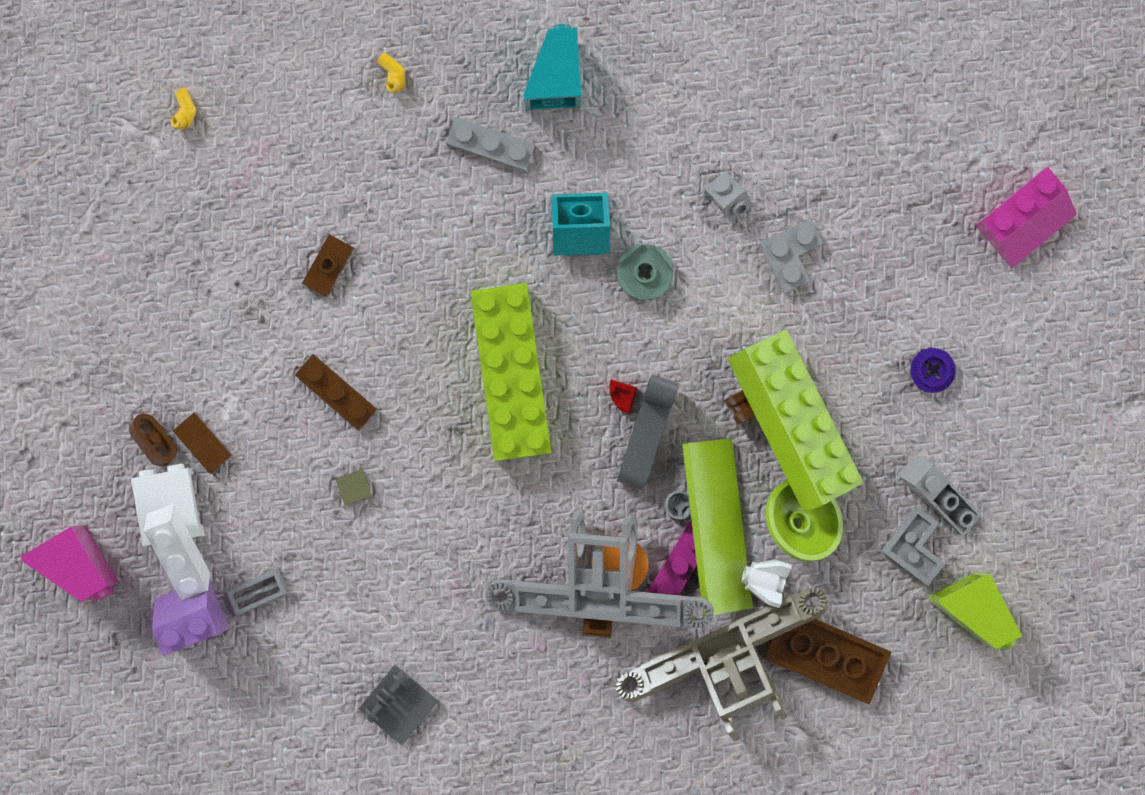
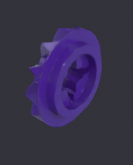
M924 349L917 353L910 363V376L915 386L924 392L938 393L944 391L952 384L955 378V363L952 357L942 349ZM941 362L936 371L938 377L936 378L932 375L924 379L925 373L928 371L926 364L933 366Z

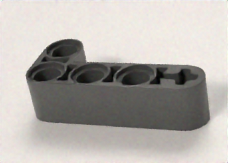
M656 375L650 376L617 482L644 490L670 409L677 394L679 383Z

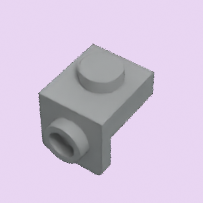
M726 171L704 188L706 194L724 211L730 222L744 215L752 206L746 190Z

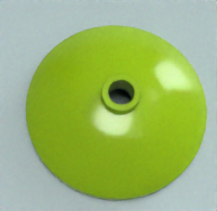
M788 480L780 483L771 492L766 505V522L773 540L782 551L790 557L804 562L821 560L835 551L843 534L842 513L835 499L823 506L803 512Z

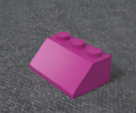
M1046 167L975 226L1006 263L1013 268L1076 216L1077 213L1066 187L1050 168Z

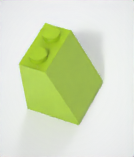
M977 571L928 596L929 601L985 646L996 650L1000 648L1001 651L1015 646L1017 644L1015 640L1022 637L990 573Z

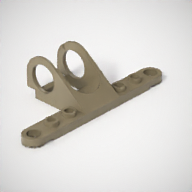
M807 588V590L783 599L780 608L767 606L648 661L630 672H625L624 675H620L621 677L617 679L616 691L623 700L636 702L702 672L727 733L734 742L740 740V736L731 718L736 714L771 699L780 719L784 720L787 718L781 699L755 646L821 617L828 609V599L819 588ZM811 597H819L821 599L820 606L814 609L806 607V602ZM756 667L766 690L726 707L717 684L731 679L739 700L749 696L740 674ZM629 681H637L638 688H636V691L634 690V693L631 692L629 694L624 691L625 685Z

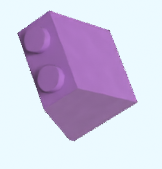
M210 580L208 591L185 600H180L176 590L159 596L154 600L152 631L162 656L230 629Z

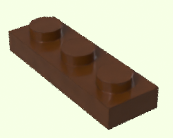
M314 354L310 356L295 374L300 381L358 431L378 411L374 405Z

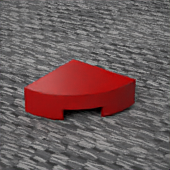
M610 379L609 392L614 405L620 411L629 415L638 387Z

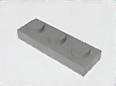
M455 117L446 142L447 146L527 172L535 149L534 143Z

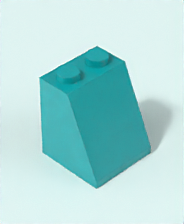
M570 24L554 25V29H548L524 91L525 111L581 107L582 94L577 27L571 28Z

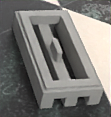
M279 567L225 591L236 617L290 594L280 574ZM272 576L276 579L275 582L239 598H234L233 594ZM279 586L280 592L239 609V603Z

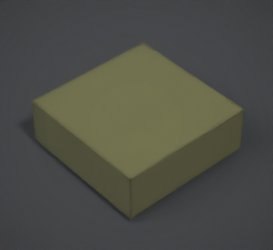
M363 469L335 479L345 506L372 497Z

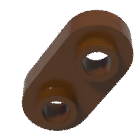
M145 413L137 415L129 425L131 437L152 464L159 467L169 465L177 455L176 445L153 416Z

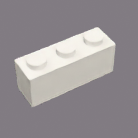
M172 504L148 513L143 531L180 600L182 601L208 591L210 571L175 505Z

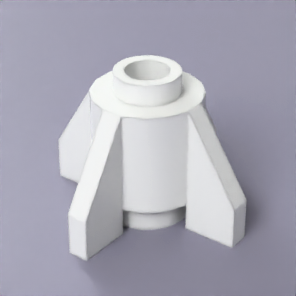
M778 560L752 562L750 567H745L741 582L745 583V589L749 590L760 601L780 608L782 592L792 565Z

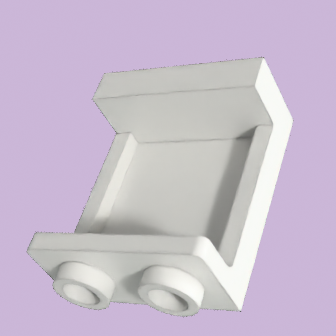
M184 464L167 466L168 472L157 474L156 469L139 471V477L131 478L142 546L151 545L143 531L147 514L172 504L175 505L192 538L205 536L203 524H199L191 477L194 474L193 468L185 469Z

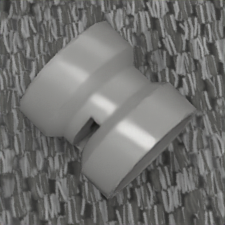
M674 491L666 497L664 508L670 517L684 519L691 514L688 493Z

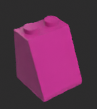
M85 525L70 526L21 556L25 564L81 602L91 600L92 603L98 600L102 601L114 594L113 588L120 584Z

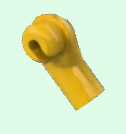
M384 52L378 58L377 64L388 72L386 89L391 93H399L405 86V69L389 54Z
M181 88L174 92L180 108L171 117L170 123L175 129L185 130L193 121L196 107L188 89Z

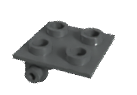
M394 665L358 709L364 713V717L369 722L376 723L398 743L403 745L438 703V700L397 665Z

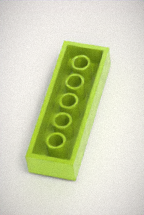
M527 283L472 290L470 293L494 461L552 454Z
M787 329L727 358L803 512L823 506L864 483Z

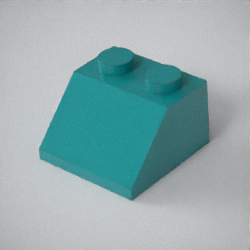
M608 192L551 194L553 255L610 254Z

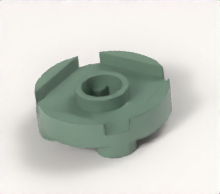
M637 244L630 247L621 256L617 267V280L621 289L628 296L639 301L654 300L663 295L668 290L673 277V264L670 257L663 249L655 245ZM642 265L645 268L650 266L652 268L650 279L647 280L645 277L640 279L638 277L640 273L639 266Z

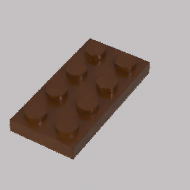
M814 619L771 639L763 659L870 705L892 652L818 619Z

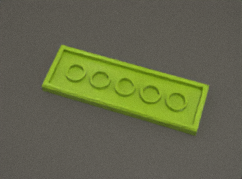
M732 439L682 444L701 598L708 600L712 604L714 609L713 615L752 609L751 592L746 590L745 583L741 582L743 571L748 564ZM703 609V616H707L706 611L704 612Z

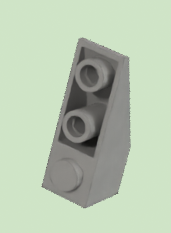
M917 454L897 474L917 496L962 536L982 516L933 463Z

